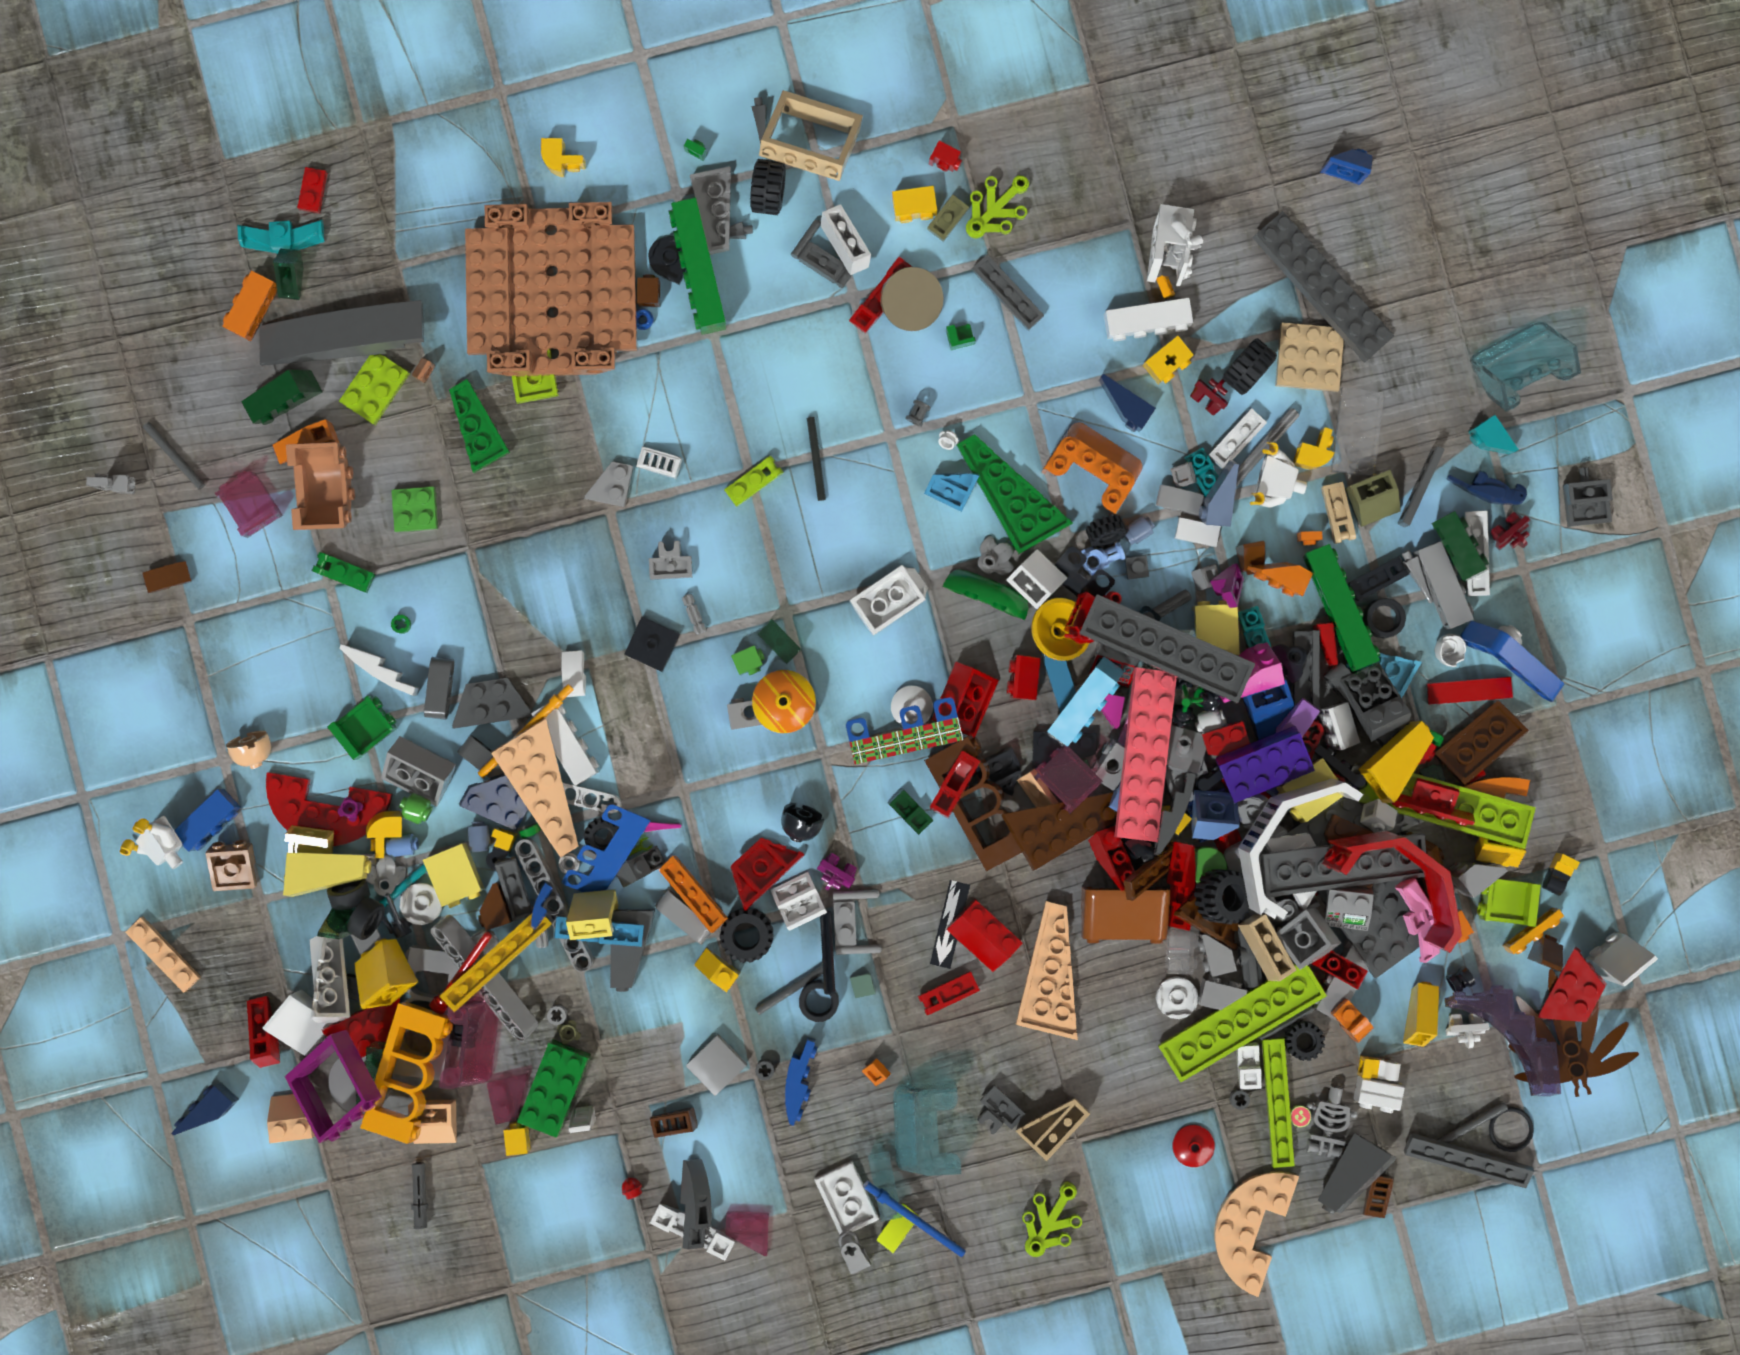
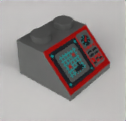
M1098 643L1088 675L1092 673L1105 656L1124 670L1117 683L1129 688L1133 679L1134 668L1138 667L1139 660Z

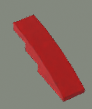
M1174 842L1167 884H1171L1170 905L1172 906L1168 926L1190 931L1191 925L1173 914L1195 892V848L1193 845Z

